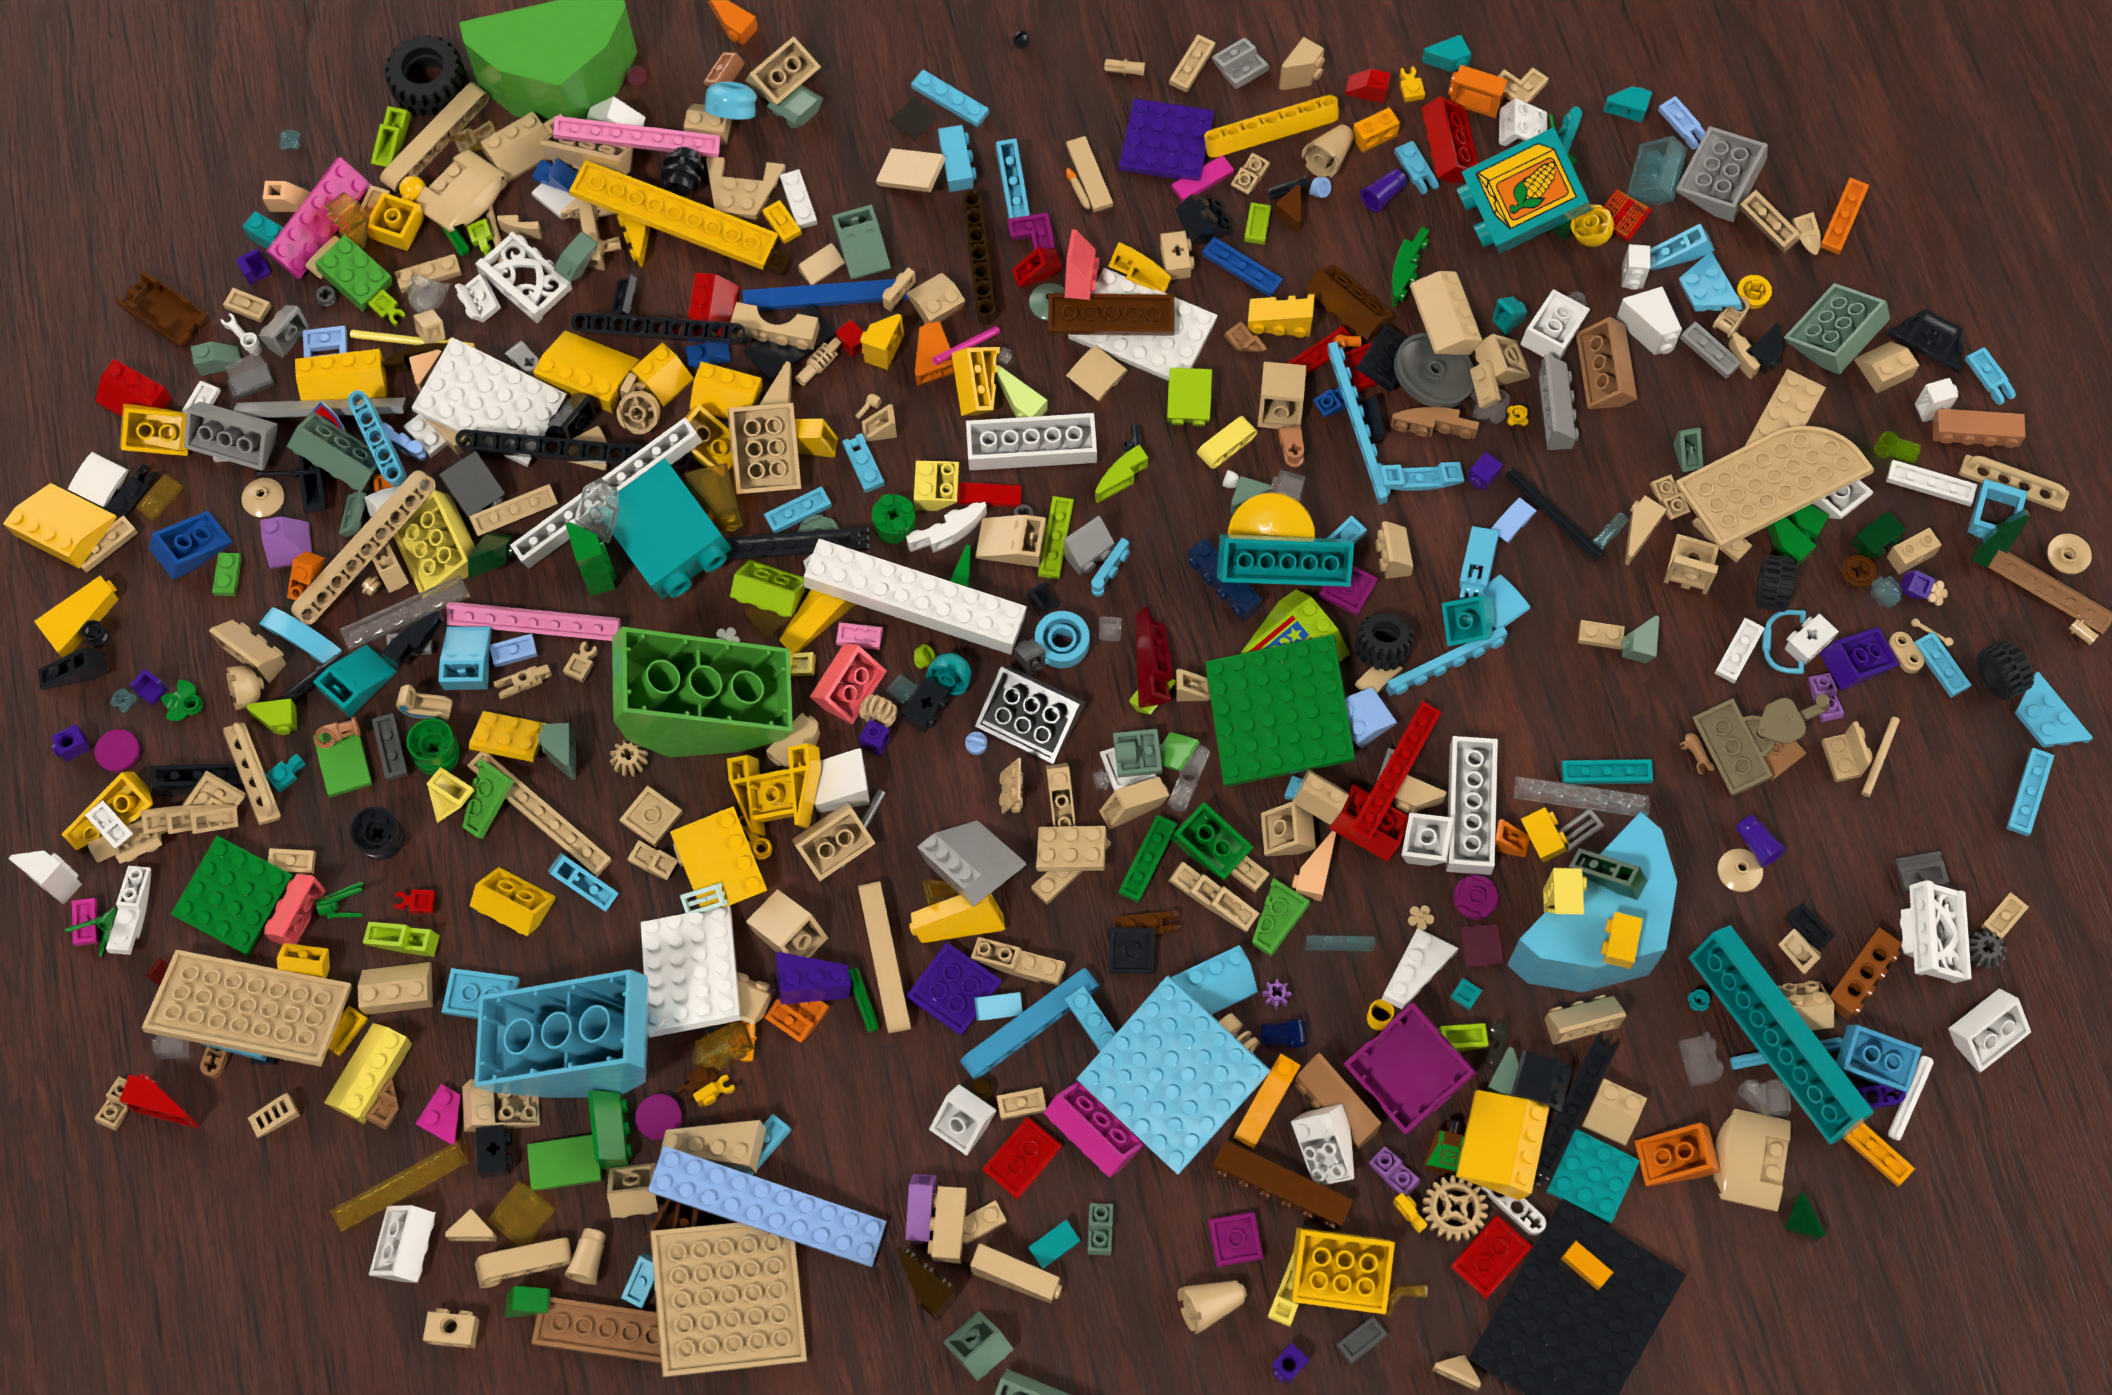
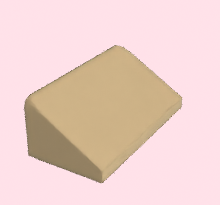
M830 243L801 262L798 267L799 272L810 285H815L845 265V262L835 246Z

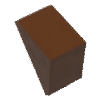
M1295 186L1276 203L1275 215L1295 232H1300L1301 186Z

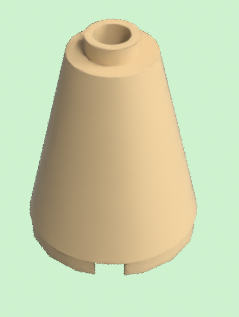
M1339 125L1304 147L1302 158L1306 159V167L1318 177L1330 176L1331 178L1338 172L1354 139L1351 128L1346 125Z
M1237 1281L1184 1286L1178 1290V1302L1183 1300L1184 1308L1180 1309L1188 1328L1191 1331L1195 1330V1334L1202 1332L1244 1304L1247 1297L1245 1287Z

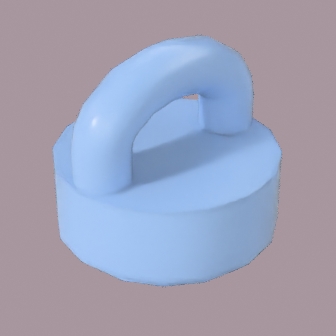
M1317 177L1313 180L1309 193L1315 197L1325 198L1331 191V182L1326 177Z
M980 732L970 733L965 740L967 751L973 755L984 753L987 749V739L984 734Z

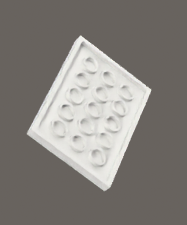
M1106 268L1103 269L1096 282L1095 292H1091V294H1166L1138 285L1125 279V276ZM1175 298L1174 336L1068 335V338L1090 348L1096 345L1113 358L1169 381L1170 368L1193 367L1217 321L1218 315Z
M452 337L413 404L412 411L457 433L460 430L469 429L545 437L549 429L547 424L550 418L558 413L567 394ZM485 438L482 445L490 447L493 444V439ZM507 440L504 443V448L512 449L515 441ZM528 442L525 450L529 452L534 451L537 446L536 443ZM503 455L526 467L529 466L532 460L529 457Z
M730 905L701 913H686L641 922L644 975L648 977L649 1037L741 1020Z

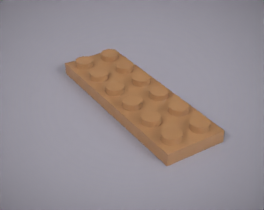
M549 1297L548 1314L537 1315L531 1343L533 1345L661 1363L656 1312Z

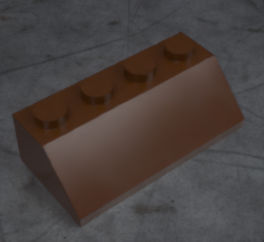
M1336 265L1318 268L1305 287L1309 295L1314 294V300L1324 304L1328 312L1336 314L1341 318L1340 321L1344 325L1353 328L1356 331V335L1361 336V339L1364 340L1375 338L1385 324L1389 325L1397 317L1393 311Z

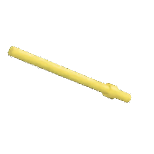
M351 330L350 337L356 339L410 345L425 344L420 337L360 330ZM449 338L448 340H440L434 343H449L451 338ZM463 342V343H465V344H467V345H469V346L475 348V344H474V343Z

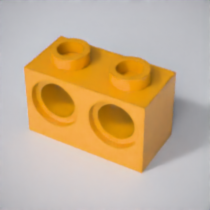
M1389 107L1355 123L1353 127V140L1361 152L1367 151L1397 137L1400 123Z

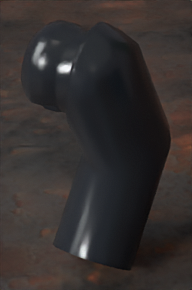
M1140 425L1131 426L1132 438L1122 443V449L1126 453L1134 447L1143 444Z

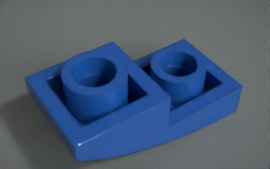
M1340 387L1334 391L1330 389L1313 399V402L1324 418L1347 409ZM1359 394L1358 398H1356L1357 402L1361 401Z

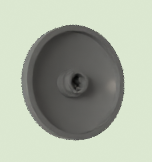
M1418 333L1408 337L1395 354L1394 371L1400 385L1411 397L1424 405L1443 408L1458 406L1467 399L1474 388L1470 369L1474 368L1469 356L1435 354L1427 333Z

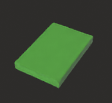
M326 732L319 735V739L323 742H328L332 738ZM353 735L343 738L342 741L336 742L332 747L325 749L320 748L315 743L329 798L373 785L360 736Z
M592 1135L527 1144L532 1192L602 1181L601 1168L594 1157Z

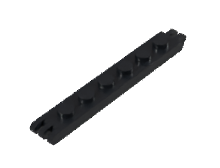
M862 527L728 537L724 539L732 549L725 554L727 556L726 561L811 555L814 552L818 539L855 551L870 550V544L862 543L870 542V536L861 535L869 534L870 528Z
M1601 1033L1597 1034L1566 1094L1561 1113L1557 1112L1542 1141L1535 1174L1539 1178L1535 1187L1539 1189L1543 1181L1549 1182L1619 1046V1043L1615 1041L1611 1049L1607 1046L1611 1041L1608 1037L1603 1044L1599 1043L1603 1036Z

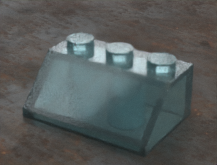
M1675 136L1640 144L1627 195L1636 200L1656 205L1674 201L1688 149Z

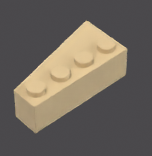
M760 1120L670 1129L665 1132L662 1148L667 1146L734 1170L756 1173L767 1128Z

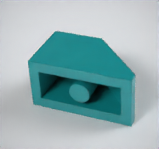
M1458 35L1424 48L1422 61L1425 64L1452 72L1457 69L1459 70L1460 65H1469L1471 52L1462 36Z
M1629 87L1607 97L1603 112L1642 123L1652 92L1644 88Z
M1514 297L1500 298L1497 300L1492 321L1507 335L1525 321L1527 315L1526 307Z

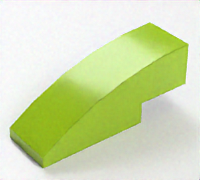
M390 106L387 107L384 123L380 124L371 164L387 167L398 156L412 116L409 111Z
M1140 445L1125 453L1106 472L1095 490V500L1097 503L1134 484V474L1148 467V457Z
M368 922L363 944L396 952L434 957L440 935L430 929L411 928L408 925Z
M1485 1023L1439 1027L1440 1032L1458 1052L1489 1046Z

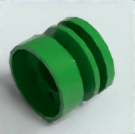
M431 718L416 723L410 729L406 738L407 748L420 771L426 775L433 776L440 767L447 772L455 768L461 756L460 747L448 724L442 720Z

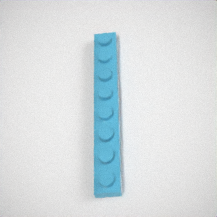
M1337 342L1328 344V354L1378 504L1387 503L1390 489L1383 486L1379 468L1381 463L1376 461L1377 450L1375 444L1370 443L1369 437L1371 432L1368 424L1364 425L1362 419L1364 411L1362 406H1358L1356 398H1358L1356 387L1351 386L1349 380L1352 379L1350 369L1345 367L1343 362L1345 360L1344 351L1342 348H1338Z

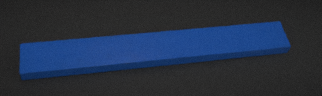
M896 279L743 290V303L757 306L758 311L806 308L810 304L814 307L883 302L882 295L888 287L891 288ZM905 294L901 300L910 299L908 298L907 294Z

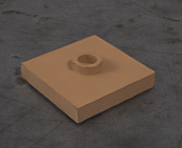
M1796 741L1789 744L1775 742L1771 753L1764 757L1773 775V778L1770 779L1771 781L1806 755V752Z

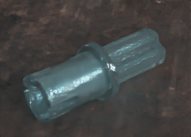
M1618 513L1609 524L1603 526V530L1592 540L1601 550L1604 549L1612 538L1618 536L1620 529L1628 522L1626 515Z

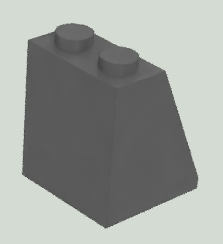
M476 451L438 476L441 484L468 519L469 516L483 511L490 504L493 507L503 501L501 497L505 495L504 491Z

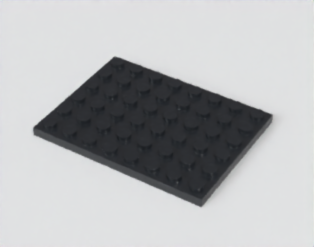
M1562 1198L1472 1350L1468 1361L1522 1395H1619L1687 1275ZM1575 1241L1613 1272L1599 1290L1595 1289L1561 1260Z

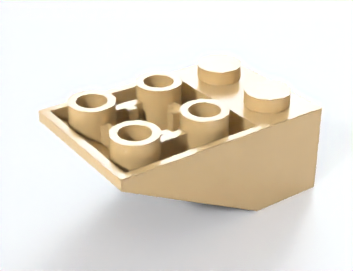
M1030 515L982 518L975 558L1039 567L1046 532V518Z
M470 1079L462 1086L464 1132H476L477 1127L503 1124L507 1129L540 1125L539 1097L489 1092L474 1087L475 1079Z

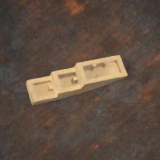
M184 805L140 810L144 834L168 831V834L192 831L193 834L238 827L236 805Z
M1184 862L1179 864L1168 880L1191 898L1245 932L1249 930L1259 915L1257 911L1227 888L1220 887L1204 874L1200 875Z

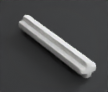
M1922 1056L1919 1060L1909 1092L1906 1093L1905 1099L1901 1102L1889 1129L1888 1135L1892 1139L1900 1140L1932 1068L1933 1059L1930 1057Z

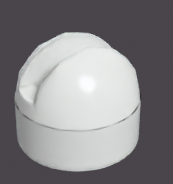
M1227 470L1222 486L1235 488L1238 485L1239 476L1235 472Z

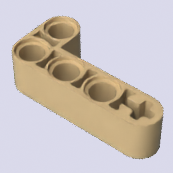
M561 1238L482 1255L477 1258L475 1263L480 1288H489L500 1284L502 1279L567 1266L571 1263L572 1253L568 1238Z

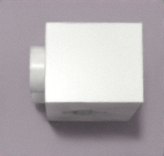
M1628 246L1622 264V287L1632 290L1643 289L1650 269V246Z
M1950 378L1926 384L1915 403L1922 421L1932 420L1938 408L1951 409L1958 397L1957 387L1952 384Z
M1820 614L1814 619L1809 617L1802 624L1803 629L1797 632L1795 630L1786 639L1788 644L1785 650L1798 662L1804 661V666L1830 644L1839 632Z

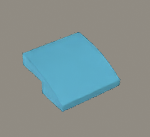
M1501 574L1488 583L1487 592L1483 593V596L1492 597L1495 616L1493 630L1507 626L1530 609L1529 604Z

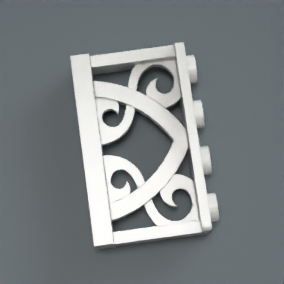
M511 231L506 239L485 258H481L475 264L479 274L484 275L487 281L533 321L538 323L543 319L545 313L568 292L572 291L571 283L553 270L555 265L552 261H546L538 249L527 245L528 243L520 234L517 236ZM512 247L518 248L520 254L514 255L512 250V259L508 260L506 252ZM500 257H502L503 262H500L491 267L492 264H494ZM514 268H534L536 270V286L532 284L513 286L516 280ZM509 269L511 272V276L509 278H504L503 275L508 274L507 270ZM551 280H554L559 284L558 289H556L554 292H546L543 290V288H554L553 286L549 285V282ZM525 289L533 290L534 293L529 291L528 295H524L523 291ZM541 296L547 297L546 300L537 306Z
M1928 880L1909 885L1915 974H1926L1949 980L1952 983L1971 979L1965 892L1935 885L1932 881ZM1945 899V905L1942 906V901ZM1939 920L1942 921L1947 930L1948 940L1944 946H1942L1937 936L1936 924Z

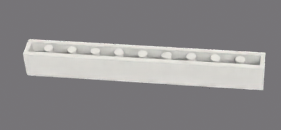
M683 418L510 545L521 562L528 568H531L570 539L565 523L571 522L581 528L587 527L600 517L595 508L662 459L665 458L672 465L703 441L687 419Z

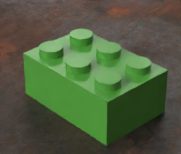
M346 235L315 262L317 272L362 312L370 307L368 302L380 290L386 291L393 285L391 275Z

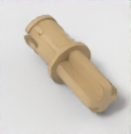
M1107 59L1104 69L1107 72L1123 73V75L1136 74L1144 76L1145 62L1127 61V59L1125 61Z

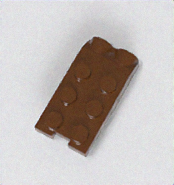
M140 270L138 272L141 277L139 283L128 289L124 300L116 297L114 301L132 317L179 347L184 348L192 339L191 333L196 328L201 329L210 317L207 313L194 306L190 300L179 295L173 289L143 270Z

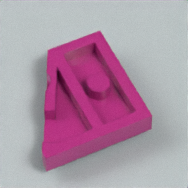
M441 1084L417 1120L416 1125L455 1147L457 1144L456 1133L457 1126H459V1109L461 1108L462 1096Z

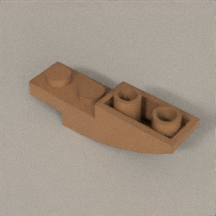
M1422 407L1393 414L1390 427L1400 432H1412L1421 437H1432L1433 430H1437L1442 434L1450 433L1459 435L1464 439H1475L1479 422L1458 418L1460 410Z

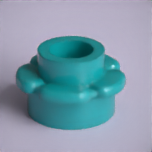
M1696 989L1688 995L1689 1006L1693 1010L1705 1011L1708 1009L1711 999L1706 991Z

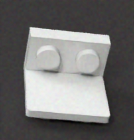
M1516 98L1500 108V145L1507 146L1518 138L1526 141L1547 131V112Z

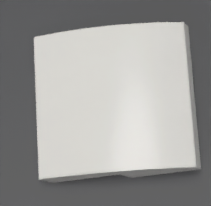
M91 452L78 469L68 490L102 507H106L110 503L115 490L121 489L129 470Z

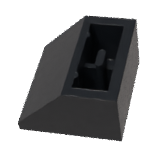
M1191 194L1175 209L1192 243L1205 245L1213 237L1221 239L1234 232L1229 218L1222 210V204L1215 198Z

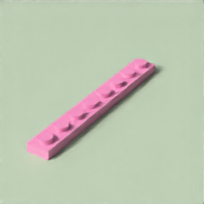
M555 116L553 138L665 152H673L675 148L682 146L693 149L701 156L716 158L719 156V135Z
M448 602L446 605L447 625L491 626V629L608 641H612V636L620 629V618L458 602Z

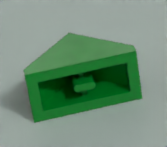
M514 1286L507 1293L505 1317L548 1314L550 1290Z

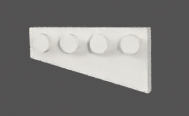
M1417 928L1383 994L1382 1000L1403 1009L1420 992V989L1446 965V962L1457 953L1459 948Z

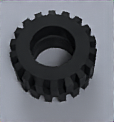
M1769 554L1764 557L1756 587L1755 602L1757 608L1779 612L1787 610L1795 584L1796 563L1794 558Z
M1385 612L1383 614L1374 613V616H1367L1359 625L1355 642V653L1360 657L1359 660L1362 663L1365 662L1366 666L1374 667V670H1395L1398 666H1403L1404 662L1408 659L1413 640V631L1410 630V625L1405 624L1404 619L1397 618V615H1388Z
M2002 640L1978 653L1976 662L1979 675L1987 689L1996 698L2007 701L2032 688L2034 684L2032 667L2023 651L2013 642Z

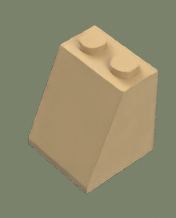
M1264 362L1258 427L1278 429L1294 425L1301 426L1306 365Z
M778 889L746 921L753 932L775 952L810 958L828 939L814 917Z

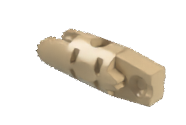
M547 664L537 668L532 666L526 670L494 682L496 688H501L513 683L512 687L499 693V697L502 700L542 684V681L551 677L552 674Z

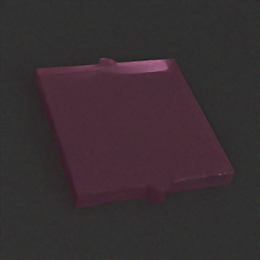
M1477 924V926L1460 928L1466 967L1483 966L1485 968L1487 965L1504 963L1498 924L1484 926Z

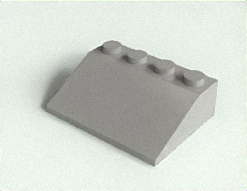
M1709 126L1681 178L1676 192L1713 216L1734 222L1741 210L1740 204L1747 198L1767 160L1768 144Z
M978 820L934 833L917 846L927 865L973 907L1026 865L1025 861Z

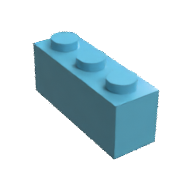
M962 125L938 129L941 152L946 158L944 167L949 192L974 188L973 180L977 178L975 167L971 168L970 162H973L972 152L967 150L966 146L969 145L968 132L964 133Z

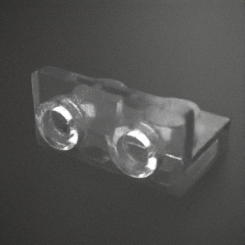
M1709 1032L1703 1033L1699 1037L1678 1042L1691 1087L1716 1082L1722 1077L1723 1065L1721 1060H1717L1715 1053L1717 1050L1714 1038L1710 1037Z

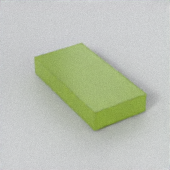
M1250 204L1244 242L1265 245L1271 205Z

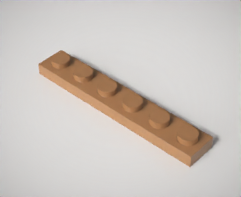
M1999 550L1989 565L1990 569L2072 617L2078 618L2080 621L2084 620V624L2101 634H2104L2112 622L2111 611L2010 552L2006 554Z

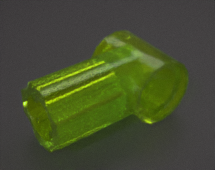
M1891 431L1884 432L1874 445V451L1880 457L1892 456L1911 463L1917 461L1921 450L1920 444L1900 439Z

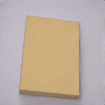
M891 148L876 183L878 186L931 192L946 158L943 154Z

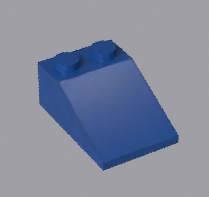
M206 511L152 533L149 549L170 577L176 579L194 571L230 546L232 540L210 512Z

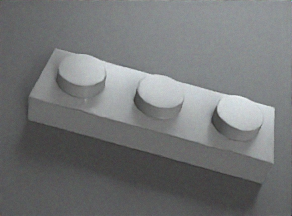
M1696 321L1680 336L1682 341L1726 379L1742 364L1735 355Z

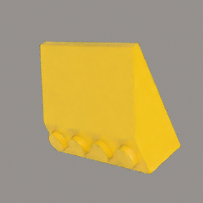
M565 330L542 355L533 374L536 379L566 393L567 396L572 397L574 394L588 395L591 397L595 407L613 413L620 400V389L629 372L632 373L631 369L640 362V359Z
M50 483L17 505L3 524L14 536L80 569L82 563L85 562L91 551L100 542L117 516Z
M734 806L670 831L693 891L722 882L723 887L721 889L725 891L726 895L724 898L728 900L729 904L721 906V908L767 891ZM716 890L708 891L695 896L697 899H699L702 897L715 894ZM715 898L703 903H699V906L701 908L710 904L719 902V899Z
M1475 1090L1456 1177L1519 1201L1532 1194L1549 1107L1528 1099Z
M1297 1228L1293 1257L1292 1302L1386 1314L1395 1242L1387 1239Z

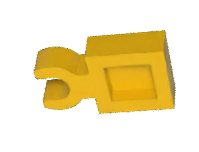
M1414 66L1411 67V74H1406L1404 68H1401L1400 78L1403 80L1400 82L1404 102L1425 98L1421 77L1415 78L1416 69Z
M1403 1193L1398 1195L1394 1199L1393 1204L1405 1219L1411 1222L1414 1229L1420 1233L1426 1228L1427 1223L1418 1215L1415 1209L1417 1207L1416 1203L1410 1196L1405 1197Z

